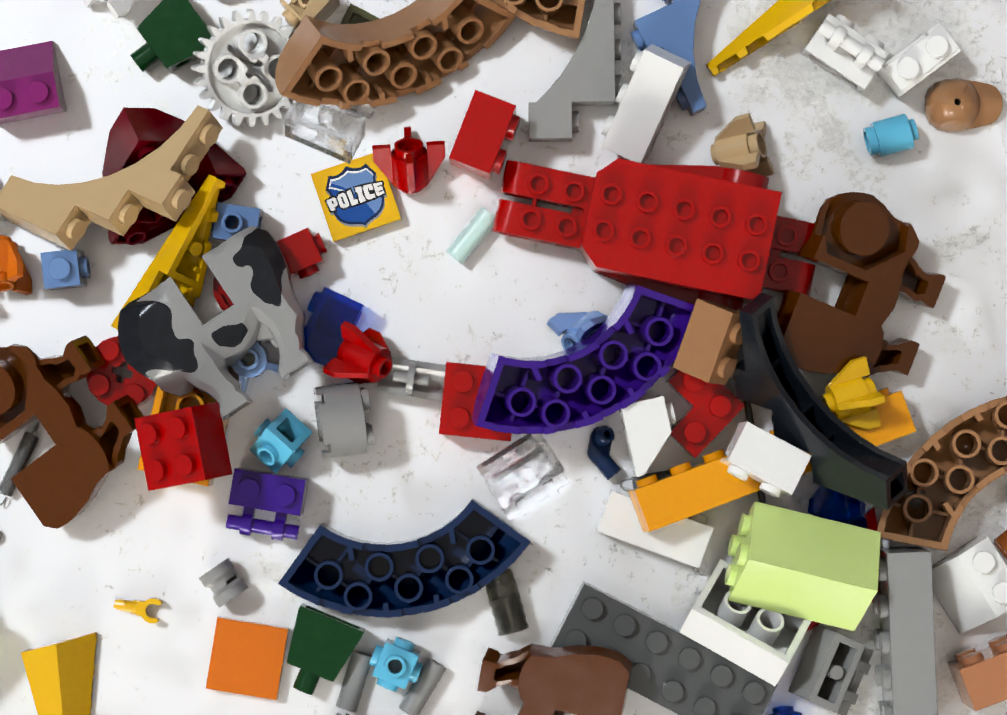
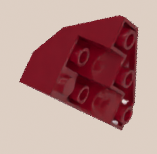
M123 107L109 131L102 177L116 173L143 159L168 140L185 121L156 108ZM216 143L209 148L200 162L197 172L188 181L195 190L191 201L209 174L226 182L225 188H220L217 202L220 203L234 195L247 174L245 169ZM143 207L138 214L137 220L130 226L124 237L108 230L109 241L111 244H143L174 228L185 210L177 221H173Z

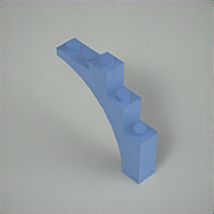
M668 0L669 5L635 20L633 24L635 31L630 32L637 50L643 51L651 44H654L691 62L675 98L681 110L688 109L690 115L693 116L707 107L697 80L693 54L695 21L701 0Z

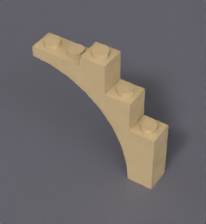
M198 105L184 124L159 148L137 163L111 175L87 182L61 185L35 183L11 175L0 191V214L7 221L70 251L73 250L77 242L84 236L90 222L124 237L130 226L137 220L138 214L143 207L173 221H177L182 212L189 206L191 198L195 194V190L188 181L197 172L200 162L209 148L217 141L223 127L210 110Z

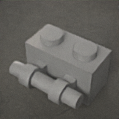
M816 625L788 692L840 715H847L851 704L855 705L859 695L856 694L863 675H868L871 667L868 663L874 650L837 632Z

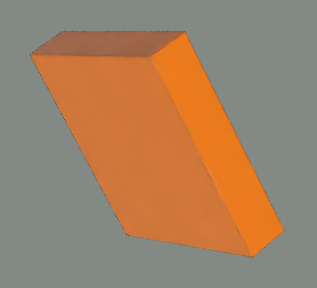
M218 616L206 689L277 700L289 628Z

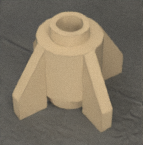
M750 113L736 116L715 137L714 144L711 145L710 151L714 164L724 168L748 171L763 176L773 175V166L769 157H766L767 148L764 139L767 130L766 122L754 123Z

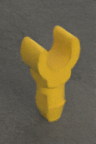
M151 597L146 601L116 599L113 607L142 616L148 623H157L160 620L159 617L150 616L147 612V607L150 604L161 605L163 601L157 597Z

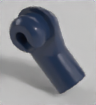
M604 425L596 427L590 434L587 456L603 476L609 480L621 468L609 455L612 440L615 437L614 431L609 426Z

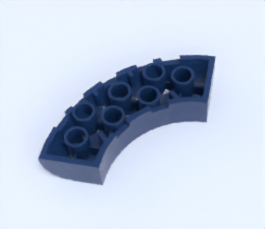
M473 498L457 516L442 527L421 537L400 542L386 543L360 540L338 532L322 523L278 584L309 602L345 614L383 618L415 615L438 610L481 590V588L493 581L512 565L531 541Z

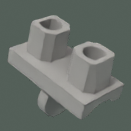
M392 357V369L385 378L378 382L377 392L441 401L446 365Z

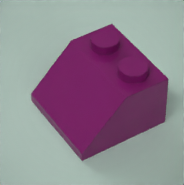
M53 41L0 51V124L67 112Z

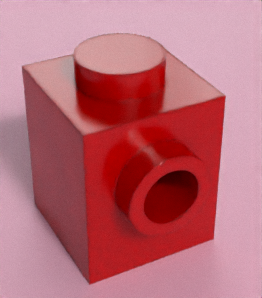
M306 228L276 241L283 252L291 277L299 275L301 280L320 272L318 265L325 263L322 254L326 253L327 249L319 232L313 235L311 230Z

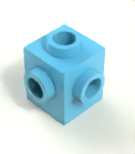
M285 409L273 422L267 418L254 432L258 439L249 450L276 474L285 464L291 468L303 456L305 451L301 446L313 432L289 410Z
M396 636L394 641L387 638L384 647L376 645L369 665L375 667L372 676L378 678V685L396 692L398 687L406 689L409 681L416 683L423 667V663L417 661L420 651L414 649L416 644ZM397 659L402 663V669L399 672H393L389 669L388 664L391 660Z

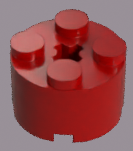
M118 336L103 340L96 346L104 358L105 364L89 372L86 380L89 391L100 402L108 406L112 402L128 395L138 407L147 403L156 395L158 385L137 372L129 364L127 369L133 371L132 377L125 378L123 382L121 381L122 376L117 374L118 368L124 367L127 362L122 354Z

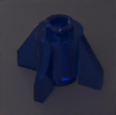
M820 486L809 499L808 513L813 516L867 529L865 518L866 503L864 501L824 486Z

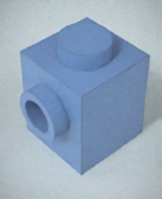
M217 202L216 211L219 215L217 223L212 222V238L226 241L234 234L250 226L261 228L264 211L259 208Z
M73 249L72 251L61 250L40 253L44 289L53 291L87 287L86 278H90L91 271L89 258L84 256L83 251Z

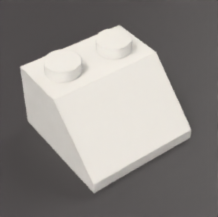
M664 396L635 401L628 407L619 410L632 472L636 477L645 475L672 432L670 424L676 423L673 404L669 401L665 402Z
M984 535L977 536L932 566L933 593L960 634L998 618L1007 612V565L989 537Z

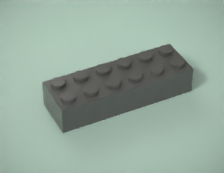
M585 581L582 582L550 643V646L553 648L588 645L600 646L622 653L633 662L628 689L678 715H762L777 685L773 686L685 636L679 630Z

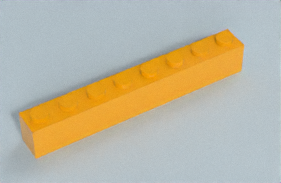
M888 387L877 390V392L884 395L886 402L871 407L878 409L881 426L867 430L846 424L856 434L875 446L916 432L902 391L890 393ZM774 429L770 430L769 433L774 435ZM723 449L703 455L704 463L691 467L690 461L669 468L671 475L658 479L657 475L653 474L636 480L637 488L628 492L642 531L651 532L760 490L759 486L761 483L748 477L747 481H743L727 472L729 466L720 462L721 458H727L728 456L725 455ZM810 460L803 474L812 471Z

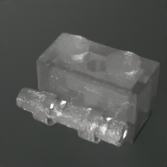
M293 100L284 117L285 136L350 164L365 136L366 118H372L376 107L364 104L351 105V109H340L337 105L320 104V107Z
M527 434L476 466L490 492L502 506V510L509 521L520 514L525 516L532 511V506L546 497L550 499L560 493L559 489L570 483L563 472L565 471L542 434Z

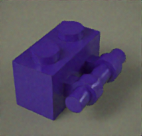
M241 467L234 468L228 504L243 506L244 509L242 516L228 514L226 528L239 530L241 535L251 536V533L270 535L272 540L283 541V538L297 540L300 526L286 524L287 515L301 516L303 514L309 479ZM261 509L276 512L274 522L255 519V510Z

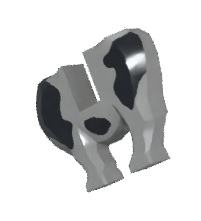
M250 226L234 234L218 247L202 255V258L234 305L203 324L176 282L170 276L151 292L129 302L120 310L118 320L120 348L125 361L130 366L154 381L162 391L182 397L188 395L196 387L201 392L210 395L219 402L223 421L253 402L249 395L242 391L241 383L230 374L228 367L242 359L256 341H270L275 348H279L280 362L278 372L284 380H287L314 362L305 350V313L294 294L291 273L283 252L268 231L255 226Z

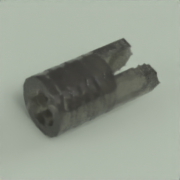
M506 569L485 587L489 604L492 608V615L495 619L494 622L497 626L498 636L529 628L513 571Z

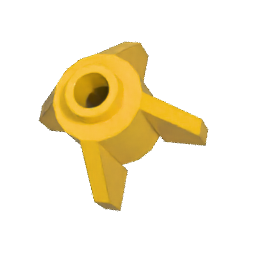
M862 356L850 360L825 387V394L821 395V401L843 423L869 430L881 426L878 409L871 407L886 401L884 395L877 392L875 384L870 377L862 378L870 375L867 357Z

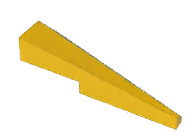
M778 0L708 62L706 67L713 77L717 76L801 23L809 14L831 0Z
M210 174L207 176L122 308L129 302L151 292L170 276L176 282L192 308H194L196 297L200 298L207 269V264L202 255L211 251L212 244L208 240L212 222L217 223L219 213L215 209L220 188H225L226 182ZM119 314L111 324V326L117 330Z
M97 632L21 652L38 715H91L95 650L98 639Z

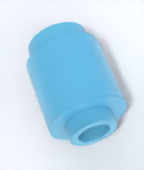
M905 114L875 121L870 124L871 127L863 128L864 141L870 156L878 154L879 157L912 149L914 148V140L919 139L914 119L908 120Z

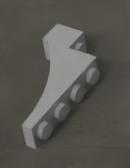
M594 0L585 33L570 62L548 91L537 102H529L528 104L529 142L572 141V133L579 132V111H572V106L615 104V96L618 95L622 87V75H615V60H621V39H614V25H621V3H614V0Z

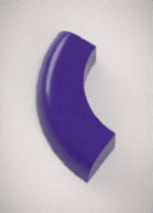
M627 283L620 300L608 318L596 331L576 345L554 354L533 358L509 357L491 352L474 404V425L504 433L551 434L594 424L621 408L628 407L646 394V391L660 377H664L670 371L669 367L676 359L695 305Z

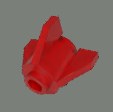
M404 127V138L395 142L392 151L390 144L372 146L373 162L397 189L407 194L418 193L429 184L444 160L445 142H426V149L421 140L411 137V127Z
M347 321L340 324L344 340L339 346L337 358L334 357L323 367V372L333 378H348L358 382V384L376 383L385 378L392 369V357L381 333L372 328L362 332L357 326Z

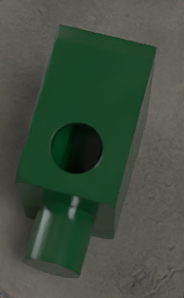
M162 0L137 27L146 43L130 54V56L142 72L159 60L167 70L173 72L199 59L193 55V51H204L205 46L198 39L199 37L210 39L211 34L207 29V25L188 0Z
M302 603L298 610L287 658L288 664L300 668L293 688L313 695L320 677L334 682L363 636L365 628Z

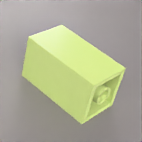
M754 501L749 513H743L741 516L738 535L733 534L729 541L727 554L732 556V564L728 565L725 575V585L730 586L728 601L855 631L878 592L881 532Z

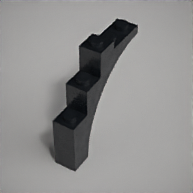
M761 292L740 310L739 321L742 331V353L744 359L737 363L733 373L736 398L772 410L771 419L774 436L803 451L811 453L810 464L812 466L813 483L882 509H890L908 491L907 461L879 449L856 434L821 401L800 373L786 346L777 319L774 296Z

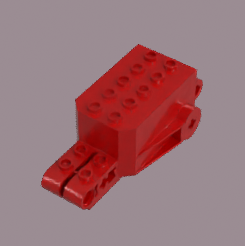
M618 158L598 171L595 177L523 162L506 161L500 193L520 199L532 200L533 202L532 205L498 199L492 231L510 237L580 251L593 272L622 284L638 285L695 305L698 298L714 301L734 310H741L743 303L748 304L761 293L762 289L784 293L786 289L810 296L816 265L780 257L781 253L798 256L800 250L812 234L815 223L777 216L782 192L767 189L769 178L766 176L720 166L644 164ZM538 202L572 210L571 213L539 207Z

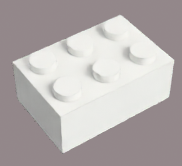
M720 559L692 607L680 633L776 686L811 621L728 601L730 586L725 585V575L729 563Z

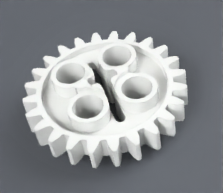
M246 9L244 19L239 11H232V22L223 16L218 17L221 28L217 29L208 25L207 29L211 34V38L199 37L198 39L205 46L204 51H193V55L201 59V64L191 66L192 70L201 73V77L194 80L193 84L205 87L198 95L199 98L203 100L211 98L212 100L207 109L215 111L221 107L219 118L226 120L232 114V123L238 126L244 117L246 125L249 127H254L256 117H258L261 124L268 125V114L280 120L282 116L279 108L284 107L292 110L293 106L289 98L279 93L275 77L270 76L268 66L272 60L279 59L286 43L290 39L289 35L292 33L293 27L286 25L280 29L282 18L275 16L269 22V13L262 10L257 19L253 9ZM249 33H254L257 37V46L254 50L247 52L243 46L244 38ZM232 44L244 60L254 63L253 69L273 86L272 91H268L256 76L247 73V66L232 55L228 50V45ZM224 59H230L233 66L232 72L227 77L222 78L218 72L219 64ZM254 84L257 88V96L252 102L246 103L243 97L244 90L247 86Z

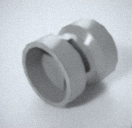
M229 558L199 578L204 587L211 589L214 594L213 600L219 608L249 588L242 578L236 576L234 565Z

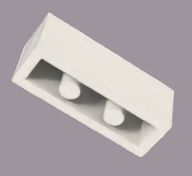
M654 44L645 48L644 51L638 50L630 65V70L634 71L629 84L624 82L616 97L615 102L620 104L616 115H610L602 129L601 134L606 137L601 147L630 161L639 163L646 161L691 62Z
M620 487L618 492L610 489L596 531L700 568L714 527L706 524L708 517L696 514L651 532H643L629 492L624 491Z

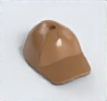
M958 78L935 82L928 88L924 97L925 116L929 124L937 130L946 132H959L989 125L998 119L1003 107L1002 96L995 86ZM955 99L960 101L959 105L954 103Z

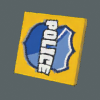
M373 153L311 174L333 242L402 220L389 180L373 162Z

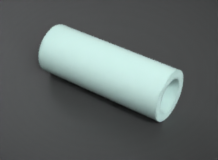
M481 207L446 252L463 264L493 228L495 216Z

